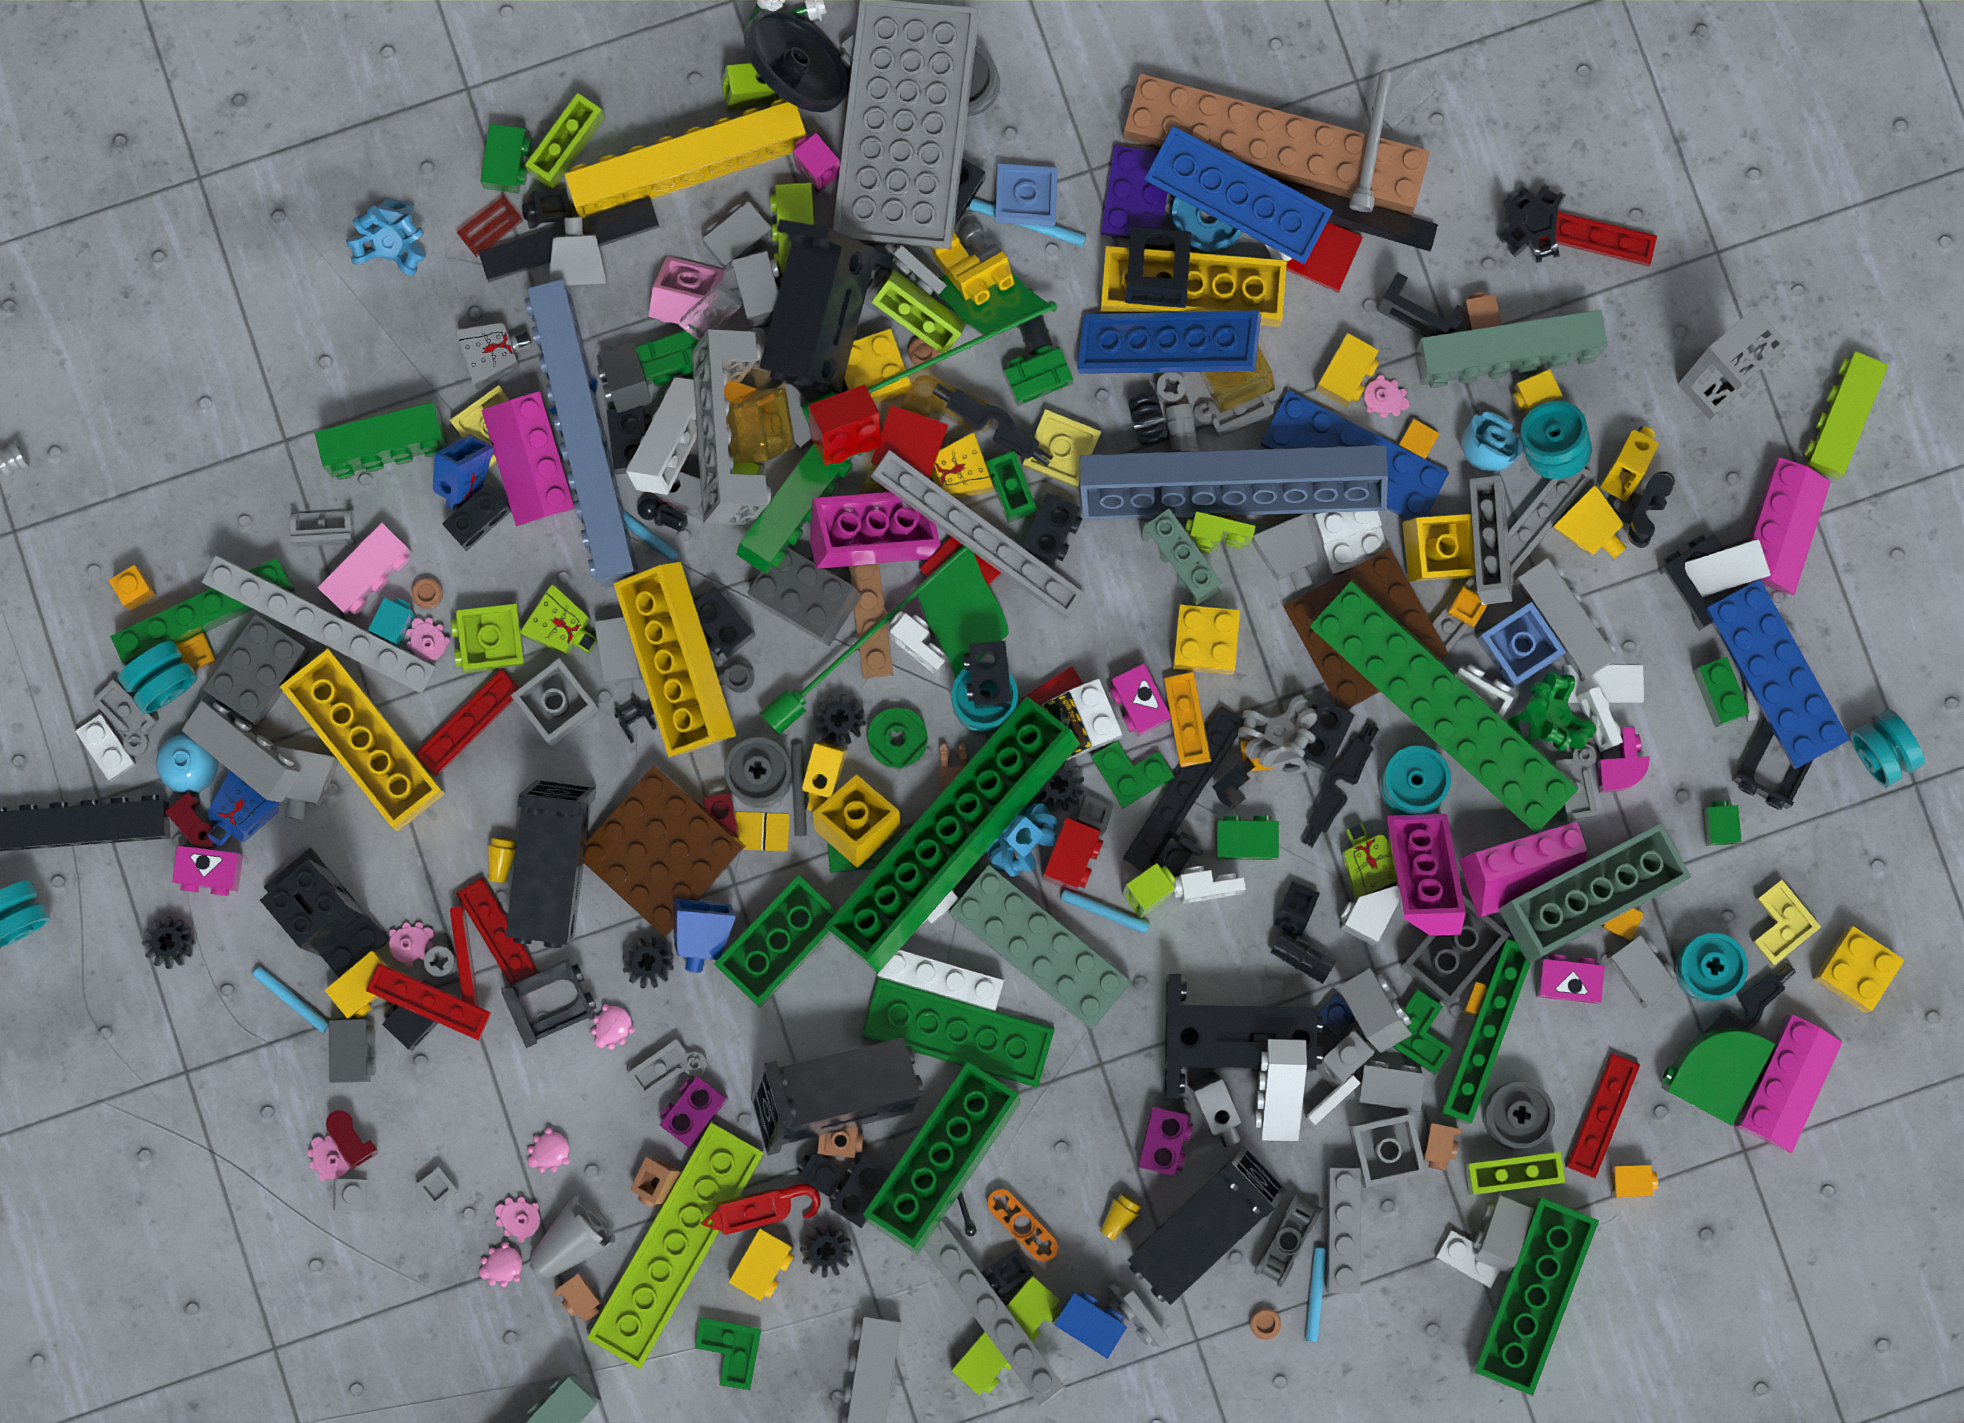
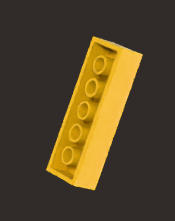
M1106 246L1100 313L1258 310L1261 314L1260 326L1280 327L1287 260L1190 253L1186 307L1178 308L1125 303L1129 248ZM1145 249L1143 277L1173 279L1175 252Z
M681 562L659 565L613 583L668 758L691 753L735 737L736 733Z
M326 649L280 686L395 831H400L445 795V792L329 649Z

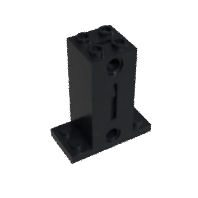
M779 219L776 231L787 235V241L792 244L759 368L771 372L770 378L786 382L787 385H793L797 388L803 389L804 386L811 387L810 389L822 393H828L829 389L841 391L872 271L877 272L878 267L890 269L893 257L831 228Z
M535 780L519 794L518 807H521L506 929V937H512L513 942L532 944V940L544 942L545 947L562 948V944L567 945L575 936L591 803L595 800L596 796L595 787Z
M311 847L264 886L268 893L260 899L261 903L299 948L321 956L339 978L369 952H377L389 942L388 938Z
M1181 974L1167 975L1164 1100L1179 1099V1093H1185L1186 1076L1185 1074H1180V1069L1261 1071V1052H1267L1268 1039L1292 1040L1294 1032H1301L1306 1037V1072H1313L1317 1070V1064H1322L1323 1050L1322 1046H1317V1035H1320L1323 1031V1015H1317V1008L1181 1005V1001L1187 999V981H1181ZM1183 1030L1194 1032L1196 1036L1194 1045H1185L1181 1041L1180 1035Z
M904 1037L778 1068L777 1061L764 1063L751 1100L767 1156L779 1153L784 1144L912 1113L919 1101L920 1093H923V1084L920 1076L914 1074L912 1064L915 1063L914 1054L911 1046H906Z
M1243 1146L1217 1173L1134 1250L1127 1259L1131 1263L1129 1265L1130 1270L1140 1280L1145 1278L1152 1286L1150 1290L1162 1303L1167 1301L1169 1305H1172L1258 1222L1267 1217L1277 1207L1286 1189Z

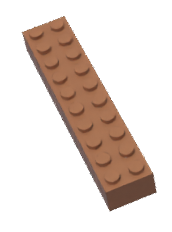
M1139 75L1124 129V140L1161 149L1172 126L1265 175L1351 199V194H1354L1355 189L1359 188L1368 134L1152 76ZM1380 138L1371 191L1375 198L1374 206L1412 216L1430 151Z

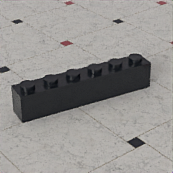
M159 795L141 796V801L129 802L128 797L111 798L109 804H99V800L80 801V806L68 807V802L49 803L50 808L38 809L37 804L19 805L18 811H7V807H0V852L171 839L170 819L165 813L169 809V802L163 799L160 800Z

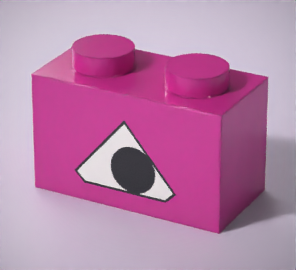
M817 133L811 137L807 135L795 144V150L793 151L795 167L812 184L816 192L820 193L839 177V159Z
M1145 664L1111 679L1112 688L1108 689L1115 705H1122L1126 715L1122 716V719L1129 732L1135 731L1137 737L1171 720L1172 717Z
M177 846L172 882L181 885V891L198 893L199 887L210 888V894L229 896V891L238 892L243 855L233 852Z
M1548 954V959L1540 960L1536 997L1593 1004L1602 1002L1605 966L1597 965V959L1579 958L1578 963L1567 962V956Z

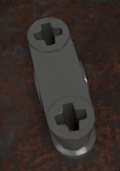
M1294 1194L1283 1214L1279 1227L1269 1246L1259 1259L1253 1273L1256 1275L1261 1273L1276 1281L1277 1286L1282 1287L1308 1233L1311 1232L1317 1222L1322 1207L1317 1206L1315 1208L1300 1200L1299 1195ZM1296 1209L1301 1210L1302 1212L1308 1214L1309 1216L1306 1217V1216H1304V1215L1298 1213V1212L1296 1211ZM1285 1232H1292L1296 1236V1244L1291 1249L1282 1248L1280 1245V1236ZM1270 1264V1265L1274 1266L1275 1268L1279 1269L1280 1271L1278 1272V1271H1276V1270H1274V1269L1268 1267L1267 1265Z

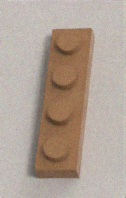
M879 564L849 566L851 585L861 594L859 601L854 607L858 640L886 615ZM886 623L859 647L863 679L894 676Z

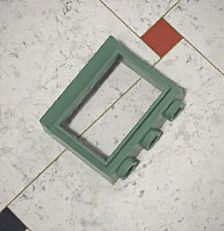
M1167 509L1144 525L1141 538L1144 542L1153 538L1162 551L1160 559L1164 563H1171L1179 575L1178 584L1181 587H1188L1194 595L1191 606H1202L1221 592L1218 586L1223 582L1170 509Z

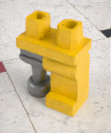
M977 222L966 225L959 234L960 239L966 246L974 247L976 253L973 255H968L954 232L951 250L931 248L935 262L961 292L965 301L970 298L977 305H980L990 297L989 290L987 289L990 286L997 284L1000 290H1006L1014 285L1006 254L1001 251L997 244L989 245L984 240L985 231Z

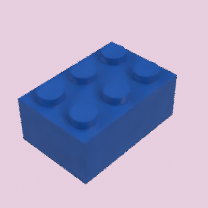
M1080 1290L1078 1295L1072 1291L1053 1324L1108 1359L1127 1329V1326L1122 1323L1125 1317L1108 1306L1105 1311L1095 1306L1098 1300L1083 1290Z

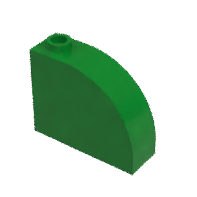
M1721 1028L1706 1032L1692 1040L1680 1052L1673 1066L1669 1065L1665 1069L1661 1078L1663 1082L1661 1088L1732 1126L1775 1044L1755 1033L1738 1028Z

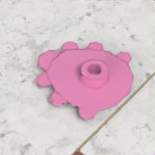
M1379 375L1365 389L1364 400L1367 404L1366 410L1368 413H1373L1374 411L1380 413L1382 418L1388 417V413L1391 412L1393 416L1397 417L1400 415V410H1406L1409 407V400L1404 398L1407 391L1397 388L1399 384L1397 380L1389 382L1385 380L1383 375Z
M414 618L411 623L413 629H407L406 635L411 637V641L406 644L407 648L412 649L416 656L428 662L437 660L444 653L446 645L450 644V639L444 637L442 633L443 626L439 624L436 627L433 626L431 618H427L425 622L421 618Z
M405 922L402 929L398 931L393 929L389 932L391 937L389 942L391 955L397 961L405 963L407 967H411L413 961L418 958L423 960L425 949L433 948V943L429 941L434 937L433 930L429 927L423 928L421 922H417L414 927H410V924Z
M603 1004L601 1007L603 1011L599 1016L595 1015L593 1019L596 1027H593L590 1032L592 1035H596L594 1039L596 1047L603 1048L607 1045L608 1049L613 1050L617 1042L620 1045H624L626 1043L625 1037H627L628 1033L633 1034L635 1028L632 1026L631 1017L625 1009Z
M547 1127L545 1134L541 1137L538 1135L533 1137L535 1145L527 1148V1152L532 1154L527 1159L528 1165L531 1168L538 1167L540 1173H545L546 1168H550L551 1172L555 1173L558 1166L562 1163L564 1165L569 1164V1145L567 1139L561 1133L554 1132L551 1128Z
M327 1136L325 1140L321 1137L313 1139L311 1143L313 1149L308 1150L307 1155L313 1157V1162L310 1163L309 1167L316 1169L320 1173L319 1180L337 1179L345 1175L349 1170V1166L330 1136Z
M523 1197L518 1198L517 1202L507 1198L505 1205L499 1204L495 1208V1215L499 1217L496 1225L505 1227V1236L513 1235L517 1237V1241L522 1243L527 1237L532 1236L539 1227L538 1203L530 1205L525 1202Z
M505 1241L497 1249L494 1247L489 1248L490 1256L488 1258L485 1256L481 1258L480 1262L484 1266L479 1269V1276L482 1279H489L488 1284L490 1286L500 1282V1286L503 1288L512 1280L519 1282L521 1279L522 1258L517 1250L510 1247L508 1242Z

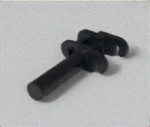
M633 697L631 698L632 703L621 710L617 707L614 708L617 712L614 716L615 718L620 717L621 722H619V725L631 744L635 742L627 729L631 723L640 718H646L653 730L656 729L655 724L650 718L654 714L651 702L645 705V708L640 709L638 706L641 704L640 701H635ZM636 708L639 714L626 721L623 715Z

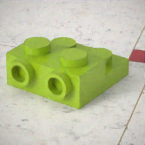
M1196 511L1194 519L1188 518L1185 531L1201 553L1210 554L1211 550L1217 551L1221 540L1226 541V546L1234 549H1243V546L1249 547L1256 526Z
M517 604L456 610V619H450L452 637L459 638L460 649H454L456 667H462L463 674L524 665Z

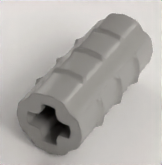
M1180 404L1166 408L1167 426L1172 447L1171 453L1182 451L1198 452L1199 448L1191 405Z

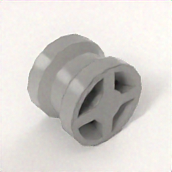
M1164 373L1158 379L1156 395L1159 401L1165 405L1174 406L1179 404L1186 393V381L1179 373Z
M16 440L10 442L7 448L0 449V469L7 478L12 476L15 470L19 468L24 470L29 467L28 460Z
M436 946L429 949L425 954L424 966L431 975L446 978L456 970L457 959L450 949Z

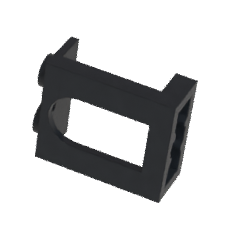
M1131 227L1125 303L1178 308L1186 307L1191 232L1177 229L1164 230L1149 227ZM1145 249L1175 252L1173 279L1143 277Z
M1397 272L1377 311L1424 337L1455 333L1462 320V317L1458 316L1461 306L1457 305L1449 321L1444 320L1400 295L1408 277Z
M1703 534L1688 544L1691 549L1682 555L1679 551L1669 555L1663 560L1665 566L1659 570L1661 575L1666 573L1696 619L1693 620V623L1699 631L1712 623L1705 610L1709 606L1687 575L1685 562L1689 556L1696 552L1711 555L1725 550L1715 534L1707 539ZM1748 583L1732 587V590L1735 593L1747 587Z
M1764 718L1732 781L1739 784L1738 789L1751 796L1757 793L1766 798L1765 803L1777 810H1782V808L1788 809L1793 806V799L1813 760L1795 770L1791 766L1783 784L1776 791H1772L1755 782L1754 774L1773 735H1775L1766 718Z
M566 959L501 988L502 996L526 1048L537 1044V1040L584 1019H594L592 1010L597 1008L590 991L584 993L580 982L585 981L579 965L575 964L572 966L570 959ZM559 980H568L574 984L578 992V999L573 1006L534 1024L530 1023L519 997Z

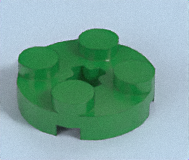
M894 708L880 712L872 720L868 729L867 741L870 752L876 761L885 767L900 770L914 765L921 759L926 751L928 735L923 720L915 712L904 708ZM903 731L905 733L903 737L905 743L902 746L900 744L893 746L890 743L892 741L891 732L899 733Z

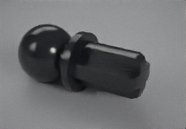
M644 497L637 505L639 516L647 521L654 520L658 526L665 525L681 532L688 525L687 515L671 509V506L667 503L660 505L659 501L654 497Z

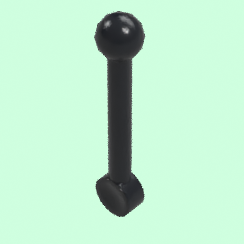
M961 1191L957 1199L966 1224L965 1234L972 1237L976 1234L977 1229L971 1223Z

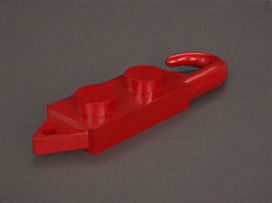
M796 1184L780 1189H771L716 1203L717 1207L701 1222V1225L719 1230L722 1234L728 1235L783 1221L790 1213L791 1198L807 1195L812 1200L811 1209L803 1214V1218L808 1219L818 1212L821 1198L819 1192L809 1184Z

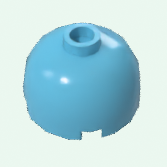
M1484 412L1482 416L1474 415L1462 434L1461 446L1463 453L1473 467L1486 472H1499L1512 465L1521 455L1524 448L1522 437L1519 434L1516 438L1515 434L1511 431L1514 426L1505 418L1492 412Z
M179 734L165 741L158 750L156 768L164 785L171 790L182 794L188 792L195 794L200 793L211 785L216 771L218 772L219 761L188 735Z

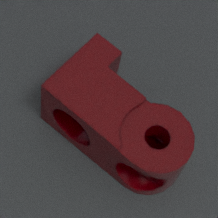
M188 792L167 809L165 813L195 847L211 850L217 844L212 842L207 835L214 826L206 823L194 809L200 802L192 793Z
M732 792L703 798L706 810L740 840Z
M336 1110L328 1115L326 1119L328 1135L351 1171L378 1154L371 1139L364 1144L353 1129V1120L346 1111Z

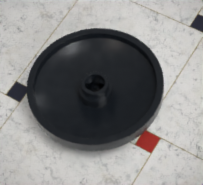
M777 9L776 11L762 10L748 23L744 32V44L747 55L759 76L780 97L801 109L820 113L833 110L846 97L849 91V75L846 65L832 42L817 27L797 14L782 9Z

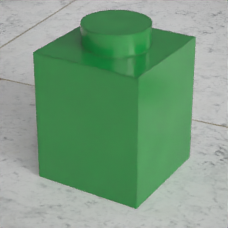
M1728 800L1711 802V807L1703 810L1706 846L1733 845L1742 842L1738 805L1730 806Z

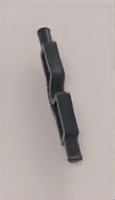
M939 382L936 385L932 394L947 402L946 408L962 418L972 428L980 431L990 419H994L998 423L995 434L992 436V440L995 443L1015 451L1024 459L1028 460L1033 457L1046 467L1048 466L1053 455L1039 448V441L1016 427L1013 419L1003 409L994 405H982L960 390L952 392Z
M1367 724L1360 739L1355 738L1341 763L1334 766L1326 774L1321 785V799L1308 820L1307 824L1310 825V828L1301 841L1306 845L1313 835L1308 847L1313 848L1321 832L1326 833L1333 820L1348 800L1346 795H1343L1342 792L1336 789V781L1341 780L1351 785H1356L1359 781L1365 763L1373 751V747L1370 744L1379 731L1377 727H1374L1368 736L1373 727L1372 724Z
M1787 963L1775 975L1773 973L1767 974L1755 986L1739 996L1738 1001L1746 1011V1016L1743 1019L1738 1018L1731 1010L1726 1009L1700 1035L1721 1028H1738L1747 1031L1753 1028L1761 1019L1764 1008L1785 990L1783 984L1796 974V970L1794 968L1790 969L1792 966Z

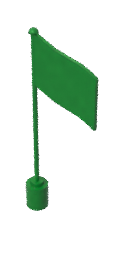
M1013 272L1014 285L1006 290H1000L997 284L987 288L990 297L980 305H977L970 298L965 301L961 292L946 275L939 277L947 286L938 296L947 303L963 322L982 334V336L867 389L869 393H872L1052 310L1055 312L1057 304L1054 301H1049L1048 303L1029 290ZM830 391L800 405L809 427L808 405L836 395L834 391Z
M963 545L800 693L795 689L792 692L785 689L759 712L760 716L776 734L780 735L806 712L803 706L807 702L803 697L916 596H918L928 626L946 654L956 679L960 672L965 669L963 653H969V644L1002 641L1009 634L1004 613L982 577L974 552ZM987 653L981 654L977 658V662H979Z

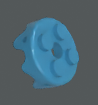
M1177 197L1175 198L1172 208L1173 229L1191 232L1190 249L1203 254H1215L1232 247L1239 240L1243 232L1218 219L1213 224H1206L1200 218V214L1203 211Z

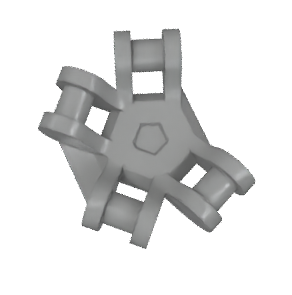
M1300 695L1292 699L1286 713L1266 717L1251 710H1245L1242 714L1244 724L1243 727L1239 728L1238 736L1250 741L1245 748V755L1251 759H1259V764L1264 767L1272 766L1281 777L1310 770L1309 764L1303 758L1305 755L1303 749L1308 742L1313 743L1316 739L1307 729L1316 722L1317 714L1313 709L1307 707L1308 701L1305 696ZM1256 725L1265 726L1263 734L1255 731ZM1290 762L1291 764L1298 765L1294 768H1284L1285 764Z

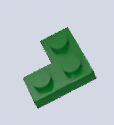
M1118 741L1091 756L1092 761L1122 809L1174 779L1173 773L1159 751L1135 766H1132Z
M1417 989L1404 1008L1412 1022L1408 1025L1412 1035L1392 1047L1433 1075H1436L1452 1048L1427 1033L1443 1006Z
M700 1318L695 1349L725 1354L719 1385L751 1390L762 1329Z

